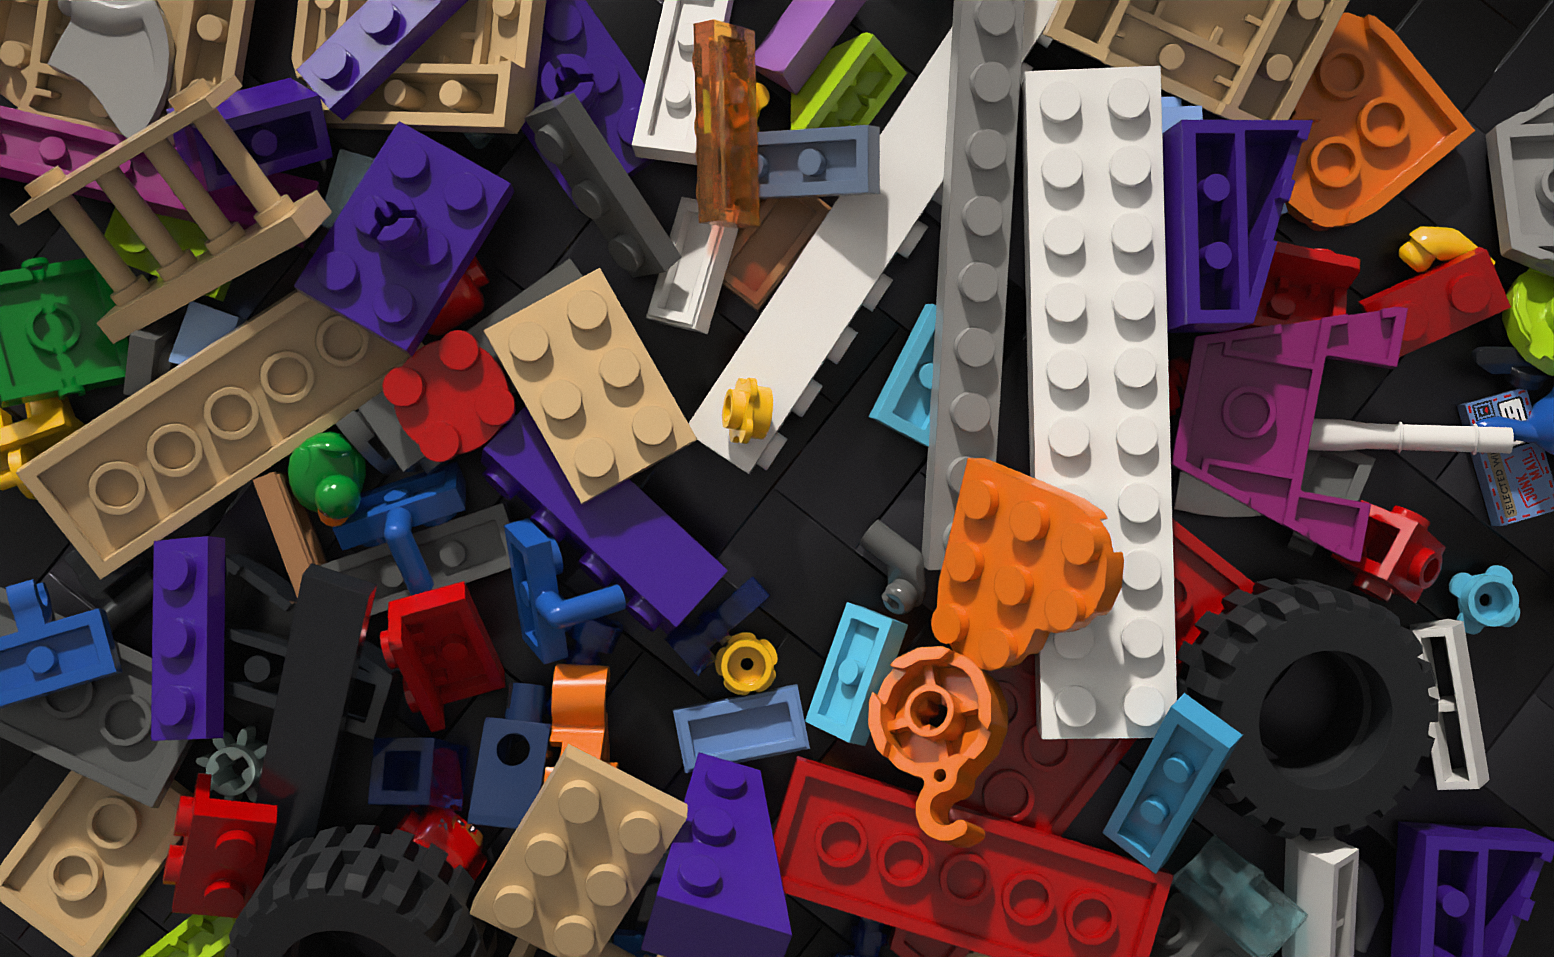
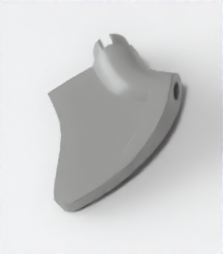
M58 0L59 10L62 14L71 17V21L59 39L48 61V65L53 70L76 80L92 91L126 139L156 122L164 108L170 91L175 59L172 31L157 0Z

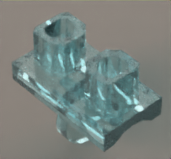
M1216 835L1205 844L1191 862L1174 875L1171 883L1176 890L1252 957H1272L1307 920L1308 914L1266 879L1262 870L1255 864H1249Z

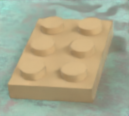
M600 268L483 330L581 505L696 442L695 434Z
M568 743L475 896L470 914L557 957H598L686 821L688 805Z
M71 770L1 863L0 902L72 956L97 957L164 868L169 845H181L184 837L173 836L180 795L193 797V793L176 780H173L159 808H151Z

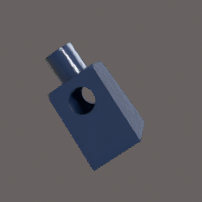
M509 683L505 719L486 717L475 773L468 824L517 829L544 785L545 767L556 765L558 747H551L549 742L552 725L543 723L548 687L526 683ZM519 741H528L530 750L527 759L523 763L513 766L510 761L511 748Z

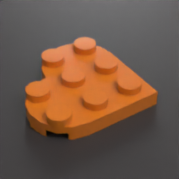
M1348 12L1342 14L1289 120H1313L1307 141L1301 144L1291 178L1295 180L1290 201L1285 203L1288 213L1314 231L1347 227L1378 211L1475 132V129L1396 33L1375 16L1368 14L1363 18Z
M968 458L939 578L937 608L931 619L932 631L937 640L944 644H950L954 652L969 657L980 669L988 671L1009 669L1019 665L1028 655L1038 654L1043 649L1050 632H1074L1088 626L1097 616L1107 615L1112 610L1122 588L1124 557L1122 552L1113 551L1110 533L1101 522L1108 519L1106 514L1082 497L986 458Z

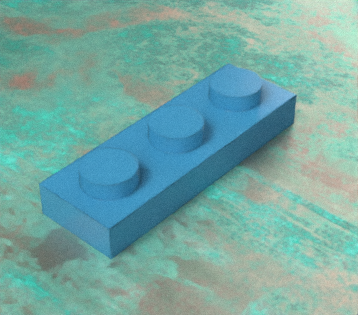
M1184 693L1170 707L1102 833L1156 874L1171 857L1243 735Z

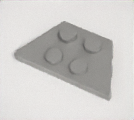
M1552 94L1526 112H1519L1496 125L1485 136L1501 256L1554 277V94Z

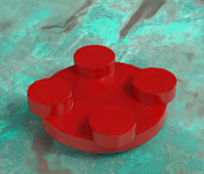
M462 330L451 331L441 340L418 349L412 357L410 356L402 367L392 369L383 381V393L387 400L394 404L396 416L403 430L420 446L423 455L435 462H446L458 454L469 453L483 447L498 434L503 425L508 423L516 412V401L510 392L508 379L503 368L490 353L479 346L474 336Z

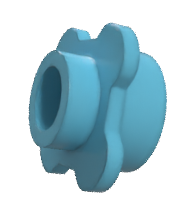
M1493 565L1482 574L1471 576L1468 573L1461 572L1452 577L1449 583V591L1457 598L1460 613L1456 620L1464 621L1465 633L1478 634L1485 626L1511 627L1518 621L1520 617L1519 595L1512 584L1513 576L1507 568ZM1483 594L1489 596V603L1485 606L1481 605L1479 601L1480 596Z

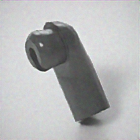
M879 519L876 520L866 531L859 544L887 565L888 586L882 594L884 605L894 614L905 615L914 607L922 604L927 592L923 556L916 547Z
M1362 859L1358 863L1354 949L1366 953L1384 909L1385 901L1373 867Z

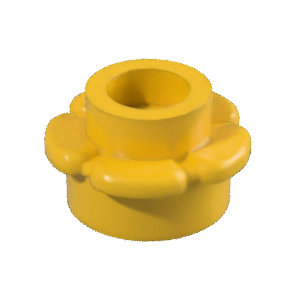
M743 632L732 636L728 640V645L719 649L715 666L717 673L725 679L724 686L729 691L738 695H748L750 691L762 692L771 686L776 677L774 665L777 663L778 657L775 648L768 640H758L753 633ZM744 658H750L753 661L751 669L745 670L741 667V661Z

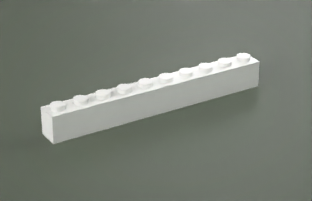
M1025 0L1020 89L1025 71L1033 70V67L1025 63L1024 60L1036 42L1048 48L1053 40L1043 35V31L1058 0ZM952 28L880 134V194L839 196L688 423L699 442L749 475L756 464L766 471L768 470L787 441V438L778 433V431L792 411L800 417L804 416L823 387L813 378L827 358L835 364L839 363L858 332L849 327V324L862 305L873 311L887 291L893 279L885 275L884 271L896 253L908 259L928 228L919 219L930 202L934 200L942 206ZM738 378H756L758 386L769 387L772 390V420L769 431L763 440L751 438L748 444L733 443L729 438V429L724 428L722 425V407L728 389H735Z

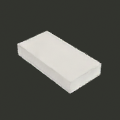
M681 197L670 239L682 258L666 272L659 273L646 316L647 319L664 325L708 334L743 215L742 211L730 205Z

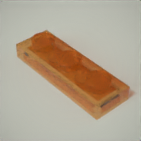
M715 19L694 23L692 64L695 72L696 117L694 131L697 145L698 183L696 186V198L698 202L699 223L738 229L760 226L755 31Z

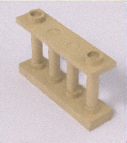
M235 75L210 88L204 78L197 80L168 100L174 111L68 175H65L59 166L47 171L24 187L31 196V199L10 214L19 226L47 208L50 209L114 291L110 298L116 305L97 322V325L113 344L129 336L135 330L144 328L305 241L332 213L317 190L294 203L288 194L280 196L216 107L242 87V84ZM193 122L258 211L253 216L257 223L243 230L238 222L231 224L167 137ZM144 152L207 236L208 240L204 245L208 250L198 256H195L190 248L183 251L119 166ZM95 180L161 265L156 270L160 277L151 282H148L143 274L136 277L72 194Z

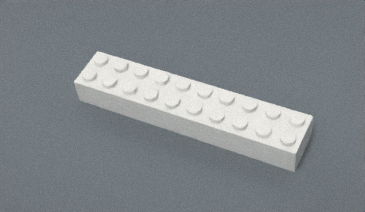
M1161 66L1025 71L1021 87L1030 477L1082 497L1102 510L1108 519L1101 522L1110 533L1113 551L1122 552L1124 557L1122 588L1112 610L1107 615L1097 616L1088 626L1080 630L1065 633L1050 632L1043 649L1038 654H1035L1036 728L1042 739L1154 738L1170 707L1177 701Z

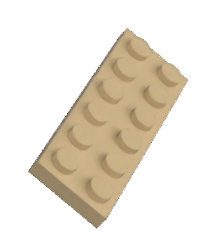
M296 289L19 467L16 474L101 580L154 545V541L163 539L292 453L307 438L324 432L350 412L357 410L382 392L385 376L392 369L402 367L410 355L306 297ZM422 342L420 343L417 350L424 346Z

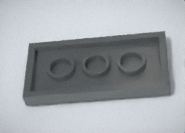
M0 587V637L16 633L18 629L9 605L6 589ZM52 611V622L66 618ZM115 640L114 643L123 673L0 709L1 738L151 808H159L195 739L151 741L152 658Z

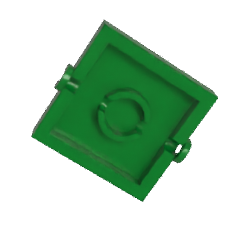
M38 257L24 261L21 264L22 269L0 272V403L2 408L54 397L63 400L67 395L74 393L83 396L89 390L125 383L129 346L128 338L125 337L113 344L97 325V322L116 304L110 298V295L114 292L88 258L50 264L48 258ZM34 266H43V268L39 270L30 269Z

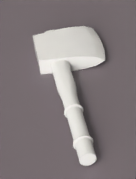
M1180 414L1177 415V427ZM1314 418L1308 450L1349 451L1384 449L1397 450L1398 453L1402 450L1471 452L1472 455L1476 453L1510 454L1513 449L1514 435L1512 428L1478 427L1475 423L1473 426L1403 424L1401 421L1398 424H1375L1343 419ZM1179 470L1174 509L1218 517L1261 516L1260 513Z

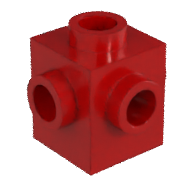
M1371 504L1361 561L1345 560L1332 553L1331 557L1356 576L1352 586L1359 591L1385 603L1389 602L1393 594L1416 604L1423 590L1430 587L1437 579L1442 567V554L1446 547L1427 531L1430 521L1421 515L1396 505L1391 511Z

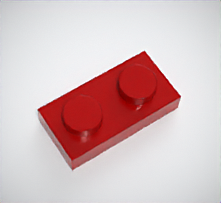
M1482 247L1475 248L1358 302L1362 313L1380 311L1381 309L1392 307L1408 308L1399 357L1511 308L1487 249Z

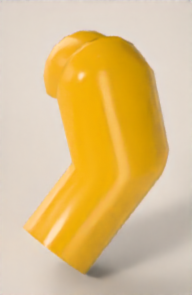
M1420 226L1409 234L1412 238L1401 246L1399 257L1416 272L1427 271L1436 258L1445 263L1478 248V246L1454 228Z

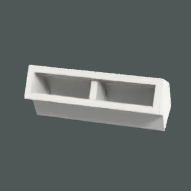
M1443 619L1410 625V630L1413 631L1423 646V654L1418 656V658L1431 663L1435 678L1436 672L1430 637L1443 636L1453 694L1440 697L1437 678L1436 686L1428 689L1429 696L1439 700L1438 722H1430L1428 735L1435 738L1431 750V759L1437 790L1479 789L1490 779L1464 621ZM1442 712H1456L1464 767L1451 769Z
M1300 834L1293 839L1286 838L1282 957H1354L1359 863L1358 848L1339 841L1334 836L1329 840L1309 841Z

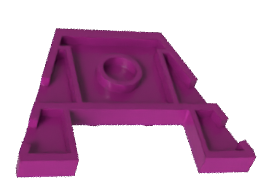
M1392 307L1354 315L1345 314L1293 324H1277L1196 336L1191 352L1171 466L1339 557L1349 561L1360 562L1371 504L1301 490L1325 358L1387 369L1397 367L1408 308Z

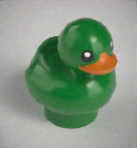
M324 432L309 437L294 449L289 459L288 477L293 495L302 506L311 512L318 513L325 525L331 527L340 526L359 507L361 501L360 492L363 489L366 477V460L345 435L335 432Z

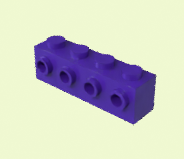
M526 406L483 448L481 463L487 468L482 473L485 480L508 500L517 495L535 512L530 517V520L547 537L552 536L557 544L564 539L581 554L582 557L577 563L593 581L603 588H606L610 583L613 585L618 584L624 595L630 600L626 604L627 611L649 631L654 632L658 626L666 634L674 630L728 571L630 479L581 505Z

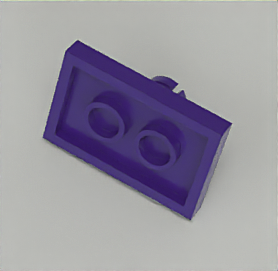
M546 0L535 103L532 111L543 103L575 93L631 178L656 161L655 159L636 157L632 147L645 84L586 0ZM525 121L521 127L522 131L581 213L582 211L573 200L572 188L557 166L547 160L540 152L535 142V134Z
M399 121L294 287L306 297L412 357L515 191L508 181Z

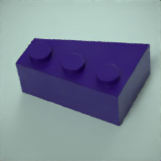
M1181 120L1162 133L1167 333L1226 332L1254 323L1278 242L1273 239L1283 205L1290 201L1295 180L1291 178L1301 144L1307 141L1313 120Z
M699 752L684 803L688 805L687 819L672 841L641 950L665 957H784L792 937L761 771Z
M1398 821L1391 957H1507L1521 920H1529L1535 901L1531 900L1530 897L1544 861L1551 863L1553 859L1554 841L1519 828Z

